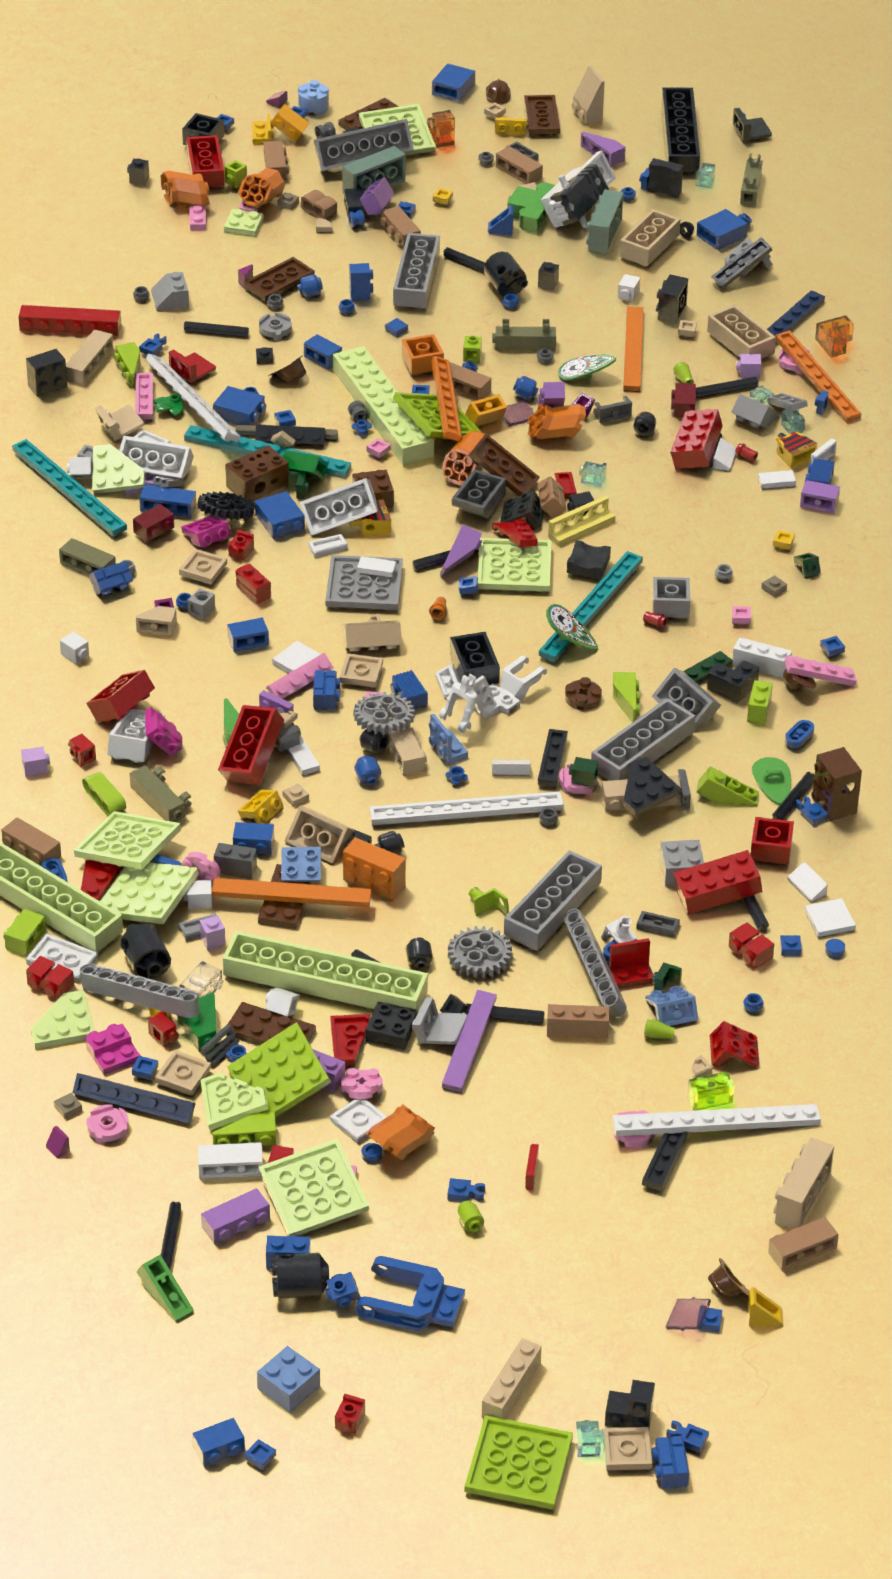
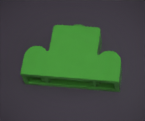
M539 183L536 185V190L518 186L512 196H509L507 208L510 205L514 206V218L519 219V227L521 229L538 232L548 217L540 200L555 186L554 184Z

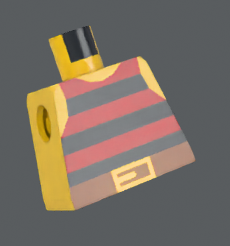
M793 432L787 436L779 433L776 437L777 455L791 469L811 460V454L817 450V442L799 432Z
M384 500L376 501L378 512L351 521L349 526H359L364 535L391 534V518Z

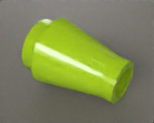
M684 362L677 363L673 368L674 375L683 383L693 384L694 380L689 365Z
M647 1019L644 1035L648 1036V1038L673 1039L675 1028L656 1019Z

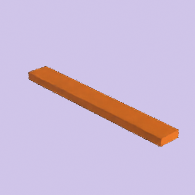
M627 306L624 391H640L644 307Z
M790 330L775 335L777 343L820 393L822 390L829 392L828 402L846 423L861 418L862 413Z
M433 356L431 363L443 437L460 441L462 435L450 363L447 359Z
M214 878L212 896L369 908L371 889Z

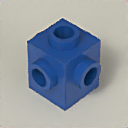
M352 1272L336 1274L331 1279L326 1280L328 1288L325 1289L329 1302L333 1301L336 1307L349 1306L353 1301L361 1297Z

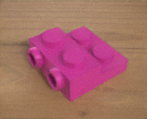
M207 516L181 526L182 533L190 536L192 544L200 548L208 547L215 541H223L231 535L228 522L215 516Z
M152 707L145 710L146 736L170 756L182 750L183 737L177 731L174 723L169 722L160 712L155 711Z
M123 1023L119 1025L111 1024L106 1030L101 1032L92 1031L85 1037L86 1049L103 1075L134 1064L137 1058L141 1056L133 1045L131 1035Z

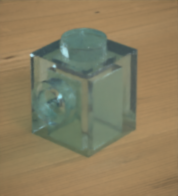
M598 1420L576 1421L575 1440L577 1457L600 1456L601 1443H604L603 1429L599 1430Z

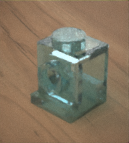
M702 164L701 169H698L696 172V186L712 187L716 164Z
M787 409L782 411L781 425L789 434L793 432L803 433L805 430V419L799 413V409L794 411Z
M585 461L579 470L581 483L601 487L606 478L607 463L597 464Z

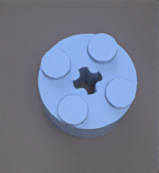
M311 80L310 83L298 86L299 108L307 110L308 115H310V112H315V115H319L328 110L329 88L319 83L318 80Z

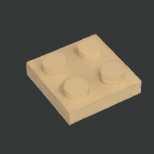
M195 549L180 567L179 575L212 584L227 565V558Z
M347 653L339 677L340 683L376 688L383 666V658Z
M174 1050L155 1076V1083L192 1096L201 1084V1079H204L211 1070V1063Z
M649 1427L603 1428L606 1470L652 1469Z

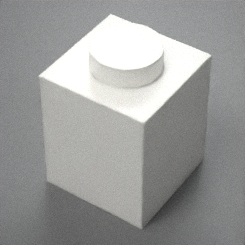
M624 274L618 285V298L634 302L640 291V277Z
M70 457V463H67V473H70L73 479L93 478V460L91 457Z
M73 631L60 639L61 654L77 664L89 656V643Z
M200 880L192 883L184 895V901H188V909L212 908L211 880Z
M281 988L271 989L265 998L267 1003L265 1009L285 1016L294 1015L300 995Z

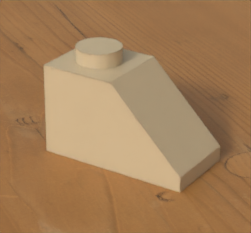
M157 606L136 615V632L173 635L177 624L176 608Z

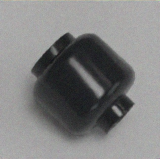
M650 412L639 413L633 424L635 432L643 437L651 435L657 424L656 418Z
M365 729L360 735V745L366 752L379 754L387 748L388 738L386 733L384 735L381 732L375 734L373 730L367 732V729Z
M395 831L379 835L377 837V844H374L397 855H400L402 848H405L401 834H397Z
M414 938L406 945L407 961L411 966L422 969L432 962L431 944L424 938Z

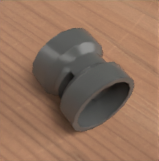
M332 122L315 127L317 139L336 135Z
M353 401L349 404L348 412L355 423L360 419L365 421L369 419V413L361 401Z

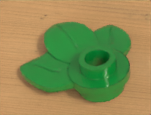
M172 394L169 397H159L153 401L154 404H157V413L170 410L174 416H177L184 409L182 405L184 400L178 394Z

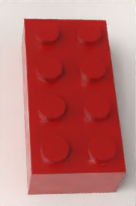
M218 135L186 137L190 174H202L204 183L207 182L209 187L218 188L225 186L224 166Z
M718 409L690 410L685 412L670 451L675 469L709 466L723 427Z
M242 706L218 771L227 782L260 785L284 723V718L276 708Z
M748 850L673 872L676 890L687 915L763 892L761 876Z

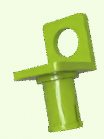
M478 887L469 890L468 895L473 899L474 913L476 915L495 906L505 914L509 913L508 898L496 888L485 893ZM499 898L502 899V901H503V903H504V906L501 904Z

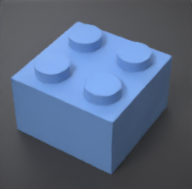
M288 1345L257 1371V1389L289 1412L321 1386L320 1368Z

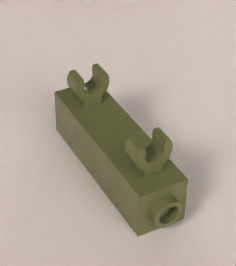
M752 153L749 154L741 188L740 204L756 205L763 161L760 160V154H758L757 159L752 158Z
M503 319L502 326H496L495 333H492V343H495L496 350H541L544 348L556 350V327H550V319H543V327H509V319Z
M145 765L130 772V787L165 821L176 822L185 817V808L192 805L188 800L191 798V795L186 791L178 797L163 783L166 778L162 775L165 773L162 767H157L152 772Z

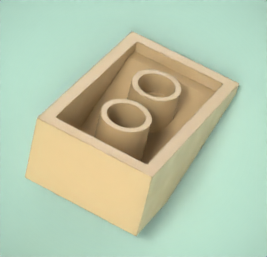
M588 66L573 96L572 110L585 125L603 121L605 81L592 66Z

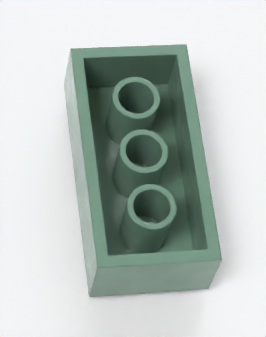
M392 146L342 166L343 194L344 189L363 188L365 193L372 183L386 178L390 187L405 182L406 154L397 147Z
M605 189L603 194L599 196L598 204L595 205L594 213L592 212L591 222L588 221L587 224L589 235L586 239V245H588L589 252L608 254L622 221L624 192Z

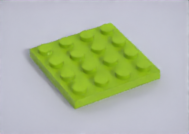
M395 392L393 399L398 403L399 407L403 408L407 416L412 418L416 425L425 432L427 437L447 439L443 437L437 395ZM457 406L461 435L464 436L473 430L481 432Z
M297 1022L227 1066L233 1079L236 1078L247 1082L249 1086L264 1089L269 1109L259 1113L274 1112L275 1118L331 1083Z
M485 1415L464 1485V1492L554 1510L573 1440V1432Z

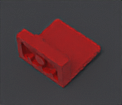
M174 349L168 352L169 366L190 383L216 370L214 364L195 352L186 357Z
M649 938L611 944L609 968L619 989L653 984V972L649 965Z
M723 1021L709 1035L711 1064L719 1068L730 1056L756 1068L759 1066L757 1036L753 1033Z

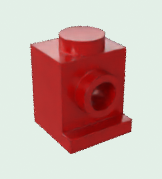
M237 530L236 536L228 544V555L245 560L254 549V534Z
M81 733L69 740V752L73 758L78 760L80 767L96 760L95 744Z
M161 1011L148 1019V1033L163 1047L178 1039L177 1026L173 1020L167 1018L166 1012Z
M344 1393L343 1400L335 1414V1428L356 1434L366 1414L365 1399Z

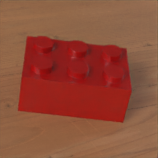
M145 669L120 675L86 704L97 722H109L113 719L120 720L127 715L126 712L128 710L136 708L139 705V701L150 697V692L155 689V686Z

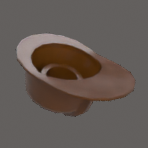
M500 79L492 81L486 87L487 100L497 104L508 102L511 97L508 84Z
M303 355L288 366L268 375V377L277 373L286 382L298 381L307 373L301 361Z
M785 668L783 678L790 688L794 690L803 686L811 689L816 688V682L813 678L788 673Z
M719 1258L720 1265L708 1276V1280L714 1290L723 1297H732L742 1292L749 1297V1290L734 1276L728 1265Z

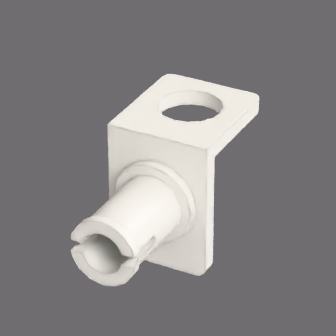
M622 916L620 919L606 925L601 938L605 939L611 935L617 943L634 941L636 936L629 928L632 920H629L630 917Z

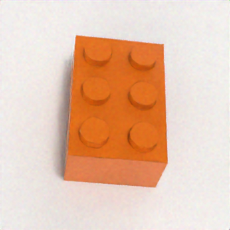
M355 837L343 850V880L365 889H371V892L394 901L406 887V858Z

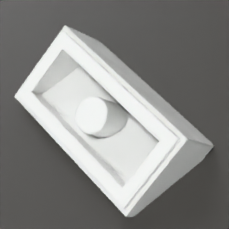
M720 438L714 456L713 468L730 471L736 454V447Z
M452 664L435 673L445 699L449 696L452 685L455 682L461 683L457 671Z
M492 760V775H530V760Z
M805 862L788 876V880L810 902L827 895V883Z

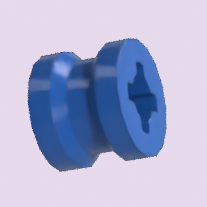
M358 210L355 213L348 212V223L351 228H355L357 225H365L362 210Z

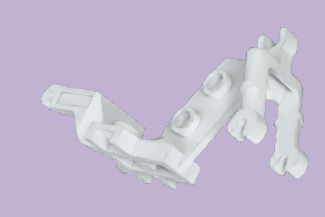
M522 655L503 669L500 687L493 683L489 686L484 676L476 679L472 674H469V677L463 675L461 683L455 682L452 685L450 694L447 696L446 706L439 712V718L445 721L447 716H452L457 695L467 700L463 717L458 725V730L462 733H465L466 728H471L472 724L469 721L474 711L486 719H489L499 711L508 715L511 708L514 706L518 708L520 706V700L525 697L529 688L541 679L542 674L546 675L547 670L540 666L525 678L516 677L514 674L523 668L524 663H529V659Z

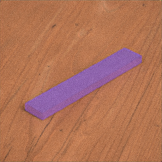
M477 990L442 1081V1088L462 1092L495 1005L497 994Z

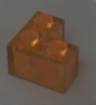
M446 110L432 113V117L427 118V125L435 146L439 148L455 145V117L452 112Z
M846 315L816 323L815 340L830 357L846 354L847 342L853 339L854 324Z

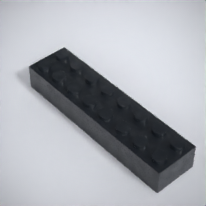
M662 87L661 105L666 160L683 165V172H699L700 150L693 88Z

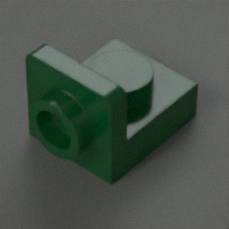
M809 552L793 557L794 564L801 566L804 577L821 573L819 556Z

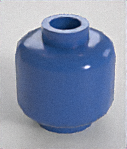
M315 274L302 277L300 280L301 284H298L300 294L304 293L306 298L319 295L321 290H323L321 278Z
M522 376L517 378L513 391H515V396L529 401L532 397H536L539 388L536 387L537 382L535 380Z
M362 756L356 761L354 766L356 776L362 784L373 785L382 774L380 766L374 757Z

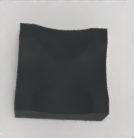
M653 158L649 164L647 191L665 193L673 198H678L682 192L683 165Z
M576 540L572 554L567 560V573L602 579L610 560L611 546L596 547Z
M378 1002L366 1028V1041L372 1043L386 1042L405 1050L412 1031V1022L417 1016V1010Z

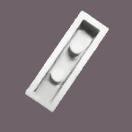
M739 637L733 648L732 665L738 666L745 660L760 667L759 672L783 678V672L786 668L784 660L787 655L792 656V651Z
M261 1143L198 1146L199 1179L261 1176L258 1168L262 1166Z

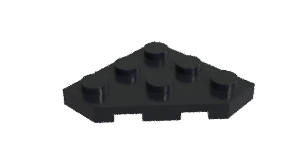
M645 756L630 765L623 806L634 816H637L680 795L681 788Z

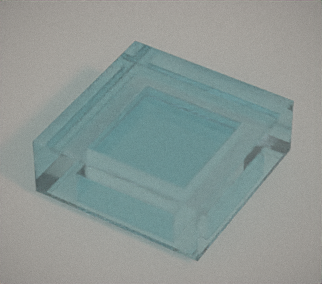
M763 385L750 391V397L761 403L767 402L768 397L774 395L772 391Z

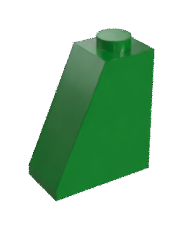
M285 450L282 457L289 462V471L305 472L306 476L324 480L328 463L320 456Z
M213 992L198 998L200 1014L198 1016L185 1018L177 1015V1021L198 1052L201 1051L200 1048L216 1035L215 994Z

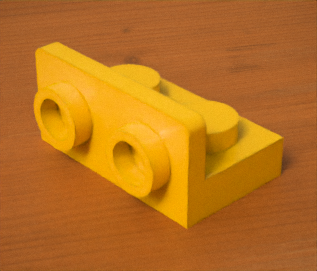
M267 114V121L252 122L253 144H264L263 142L271 141V138L274 137V126L270 123L273 119L270 118V114Z
M506 117L495 119V133L526 135L527 119Z
M260 790L238 810V814L241 818H254L256 823L266 824L284 805L277 790Z

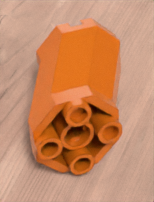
M265 168L256 174L246 176L242 180L238 192L245 205L259 208L267 202L273 201L275 197L282 196L285 182L278 170Z
M165 171L160 175L161 188L166 192L163 195L168 205L177 204L189 207L195 205L207 206L210 204L207 196L209 186L207 182L204 183L202 174L192 175Z
M539 404L537 411L529 417L527 422L529 424V437L533 439L555 437L573 439L581 430L582 425L579 424L580 421L586 417L585 407L580 404L557 407Z
M476 430L462 436L453 449L445 455L442 470L448 482L462 486L474 469L479 471L483 469L468 455L485 433Z
M402 1104L396 1108L394 1113L372 1126L366 1135L403 1161L408 1153L431 1139L435 1133V1127Z

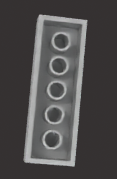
M407 119L313 140L320 171L347 165L392 146L397 147L402 152L414 150Z
M416 233L407 234L393 288V305L426 308L440 253V236Z
M665 699L591 752V759L598 760V774L609 781L628 779L631 763L645 756L654 762L693 734L696 715L670 699Z
M569 850L504 918V934L506 937L538 951L565 922V914L571 909H577L599 886L602 880V865Z

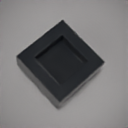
M256 348L257 364L273 363V348Z
M450 994L440 1011L442 1013L463 1014L468 1005L457 996Z

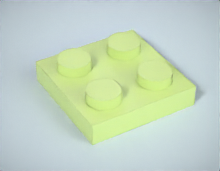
M232 209L224 225V232L256 236L263 221V213Z

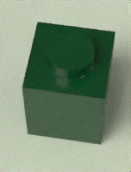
M576 757L574 764H570L569 775L572 776L571 783L594 787L598 775V760Z

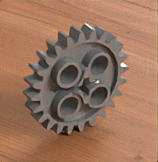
M376 692L375 696L370 693L369 698L363 696V700L358 699V704H355L353 710L354 721H357V726L361 725V729L367 728V732L373 730L375 734L381 732L384 735L385 732H388L392 735V731L399 733L400 729L405 731L406 727L411 726V723L414 722L415 710L414 705H411V701H407L406 697L401 698L400 694L394 696L393 692L390 695L384 692L383 695H380Z
M475 926L474 930L467 927V932L460 930L459 935L454 934V939H450L448 959H450V964H454V969L460 968V974L466 971L467 977L471 974H474L475 978L478 975H482L485 978L486 974L493 977V972L500 974L501 969L506 970V965H510L512 945H510V939L506 940L505 934L500 936V930L494 933L492 927L489 930H486L485 926L482 929H478Z

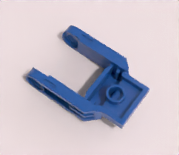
M377 1256L374 1259L371 1267L372 1272L381 1277L390 1278L391 1281L417 1286L418 1289L413 1300V1306L368 1296L360 1297L355 1307V1312L358 1316L415 1331L427 1328L430 1323L454 1327L465 1297V1289L445 1285L444 1277L434 1267L386 1256ZM378 1265L384 1266V1267H386L387 1269H383V1268L379 1267ZM363 1306L369 1307L372 1310L365 1309Z

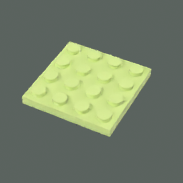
M419 104L359 113L362 128L407 119L414 150L403 152L406 156L436 150Z
M480 538L483 542L479 549L478 589L550 591L551 540H538V546L519 547L509 539Z
M114 811L74 849V855L85 860H94L101 863H110L142 870L181 831V825L176 822Z
M149 862L142 870L125 867L100 902L120 913L123 920L164 924L199 875V871L196 867Z
M338 1139L258 1167L288 1236H299L370 1210L367 1199Z

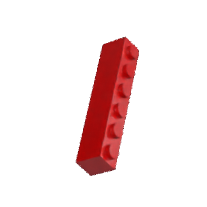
M21 305L18 316L19 330L91 334L94 330L119 336L121 328V310Z

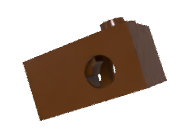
M269 445L225 464L226 487L233 493H236L237 496L242 495V498L247 497L248 500L254 501L289 485V462ZM264 482V489L259 493H255L256 485Z
M845 747L817 754L816 763L814 764L815 775L813 778V792L811 793L812 800L815 803L817 802L828 813L829 821L856 814L858 811L862 770ZM847 783H854V788L851 791L846 786Z

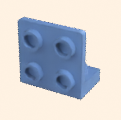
M435 714L430 715L429 743L431 747L437 750L440 758L444 759L448 765L468 758V751L451 730H447Z
M281 847V881L320 882L321 847Z
M681 986L671 987L669 991L665 992L661 990L652 991L651 995L645 996V1000L655 1007L656 1019L668 1026L698 1020L696 998Z

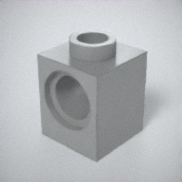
M201 588L187 600L188 614L202 620L215 609V594Z

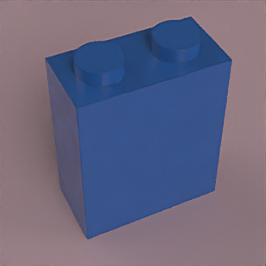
M447 63L432 81V95L460 102L475 84V70Z
M724 209L698 221L696 236L719 250L747 237L748 223L729 210Z
M227 386L213 403V410L226 422L236 425L253 426L261 414L266 411L267 407L265 396Z
M287 491L255 501V515L272 538L305 529V515Z

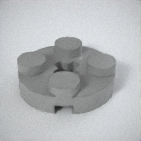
M269 313L262 316L259 320V333L272 337L274 340H281L283 336L288 335L292 330L290 317L283 313H275V316H270Z

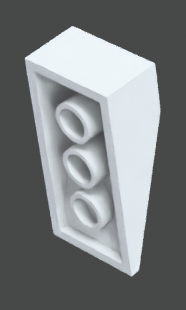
M128 710L126 712L127 715L120 719L109 734L107 756H113L115 759H130L135 763L144 762L154 744L146 736L145 710Z

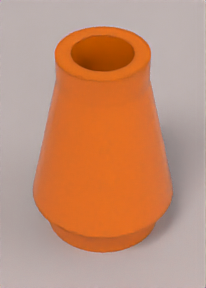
M442 596L437 597L429 609L431 617L435 620H441L447 615V601Z

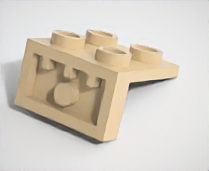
M101 405L95 408L100 423L115 441L144 426L143 420L130 405H126L110 414L108 409L104 410Z

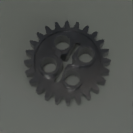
M215 491L213 493L207 492V494L202 493V495H199L197 502L198 509L201 512L210 514V516H216V518H223L224 520L226 518L230 520H240V518L245 520L253 516L255 509L252 500H248L247 497L242 498V495L237 496L236 493H223L221 491L219 493Z

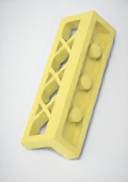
M603 496L549 520L548 538L556 545L561 546L615 522L616 516L608 510L609 498ZM602 504V508L596 510ZM561 522L558 528L555 529V525Z

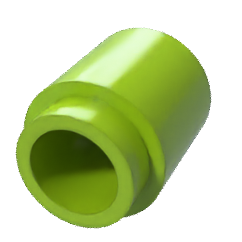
M471 1201L460 1203L457 1208V1215L464 1229L467 1232L480 1230L484 1225V1218L477 1205Z

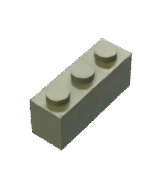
M73 538L59 549L61 564L87 575L93 571L116 564L114 555Z

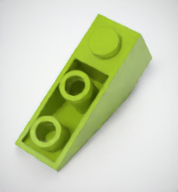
M135 342L115 346L114 360L115 363L119 364L121 373H124L126 382H129L131 387L134 388L136 373H139L141 362L140 350Z
M613 672V699L633 723L636 721V716H640V705H636L640 701V692H636L639 691V680H636V672Z
M711 766L698 780L696 793L711 801L750 806L757 805L759 791Z
M274 1112L253 1113L212 1132L213 1145L261 1143L262 1146L276 1145Z

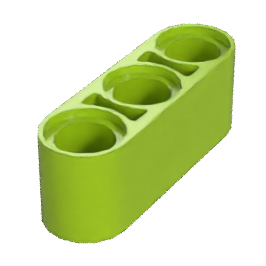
M97 772L82 779V785L86 793L107 816L114 811L120 812L127 808L122 794L102 772Z

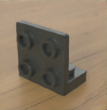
M734 108L733 126L743 141L764 139L772 136V132L763 118L746 119L745 113L740 108Z
M535 490L523 493L516 498H510L504 502L500 522H514L526 517L527 522L532 525L534 530L540 528L544 510L541 508L540 499Z

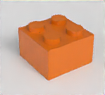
M434 334L402 339V357L411 375L433 372L431 363L433 356L444 358V352Z

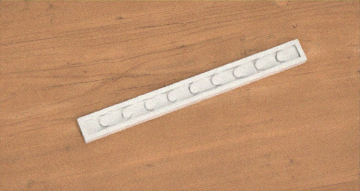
M148 353L146 360L150 363V367L157 370V374L165 378V382L173 386V390L181 394V398L189 402V406L196 409V413L204 417V421L212 425V429L220 433L223 440L238 442L240 435L161 357Z
M560 791L371 806L370 817L372 825L534 813L541 812L547 807L553 808L556 811L563 810V801Z
M816 1104L612 1115L615 1136L820 1125L821 1121Z

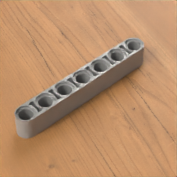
M578 909L569 910L565 914L564 920L602 1004L609 1006L610 1014L614 1017H619L625 1013L627 1006L591 926Z
M85 964L79 969L84 990L185 1018H194L200 1014L198 994L195 991L95 964Z

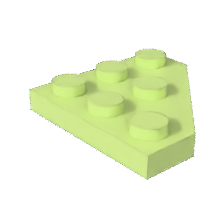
M111 444L93 446L92 491L94 494L144 487L145 471L143 468Z
M84 990L63 993L31 1028L35 1049L83 1041L90 1032L95 1031Z
M222 1073L201 1079L207 1125L210 1130L238 1121L253 1113L269 1109L267 1096L263 1088L249 1086L247 1082L236 1078L234 1080L230 1079Z

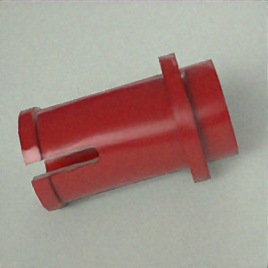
M739 443L735 449L738 456H743L752 462L758 457V452L746 447L744 443Z
M646 611L643 615V622L656 625L657 628H664L667 624V617L664 614L657 615Z

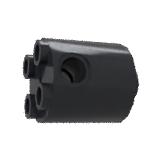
M497 252L486 261L484 273L502 296L506 294L516 295L528 285L525 272L508 252Z
M145 923L131 924L126 928L120 945L134 974L147 979H155L162 976L171 965V956L155 925Z
M319 1252L279 1254L271 1257L272 1276H276V1278H272L273 1297H278L279 1299L322 1296L328 1286L326 1280H329L330 1276L329 1265Z

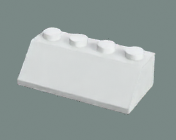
M123 436L119 450L143 468L145 473L183 479L187 475L194 457L191 448L188 446Z
M367 478L300 502L311 536L378 512L375 494L371 482Z

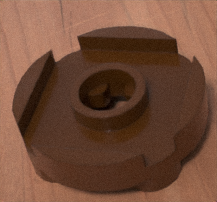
M582 677L580 680L573 681L565 686V701L573 708L578 709L579 706L584 707V710L595 708L601 702L602 689L588 677Z

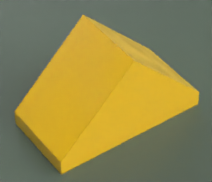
M754 1287L749 1290V1326L783 1325L782 1307Z

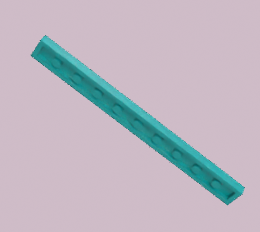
M190 425L184 434L185 441L245 455L268 445L281 456L285 453V450L317 455L246 437H240L238 442L232 440L227 442L221 438L220 433ZM317 455L328 463L326 474L345 478L351 469V462Z
M25 439L12 445L14 453L111 536L127 530V524L29 440Z
M627 551L572 614L586 627L642 564L643 557ZM555 631L539 649V656L555 662L572 642L562 640Z

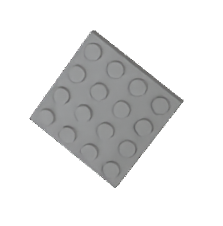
M331 555L325 600L326 607L398 610L403 558L369 557L396 561L393 577L358 573L357 566L361 556Z

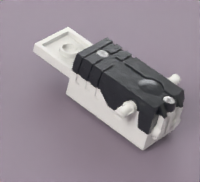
M598 151L582 167L572 169L566 176L560 175L558 177L559 182L540 200L554 228L575 223L577 220L580 221L583 229L587 228L588 223L585 219V213L599 200V196L603 194L605 189L609 190L608 185L616 179L603 151Z

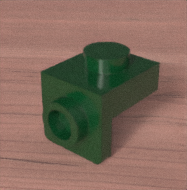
M290 471L288 474L289 487L296 488V499H304L305 492L308 493L309 482H306V473Z
M663 962L659 971L655 972L652 978L654 991H663L668 981L680 984L682 968Z

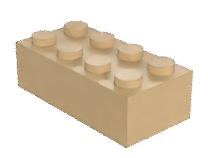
M652 209L620 240L619 256L648 266L680 235L681 219Z
M736 305L708 315L707 332L739 358L740 354H761V359L775 354L776 337Z
M812 1137L807 1145L803 1144L799 1159H794L792 1171L786 1173L783 1181L784 1185L782 1188L778 1187L775 1199H777L773 1210V1213L776 1214L775 1223L790 1229L803 1225L831 1175L834 1145Z

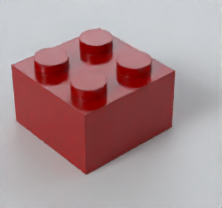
M755 817L750 853L753 861L789 865L794 821Z

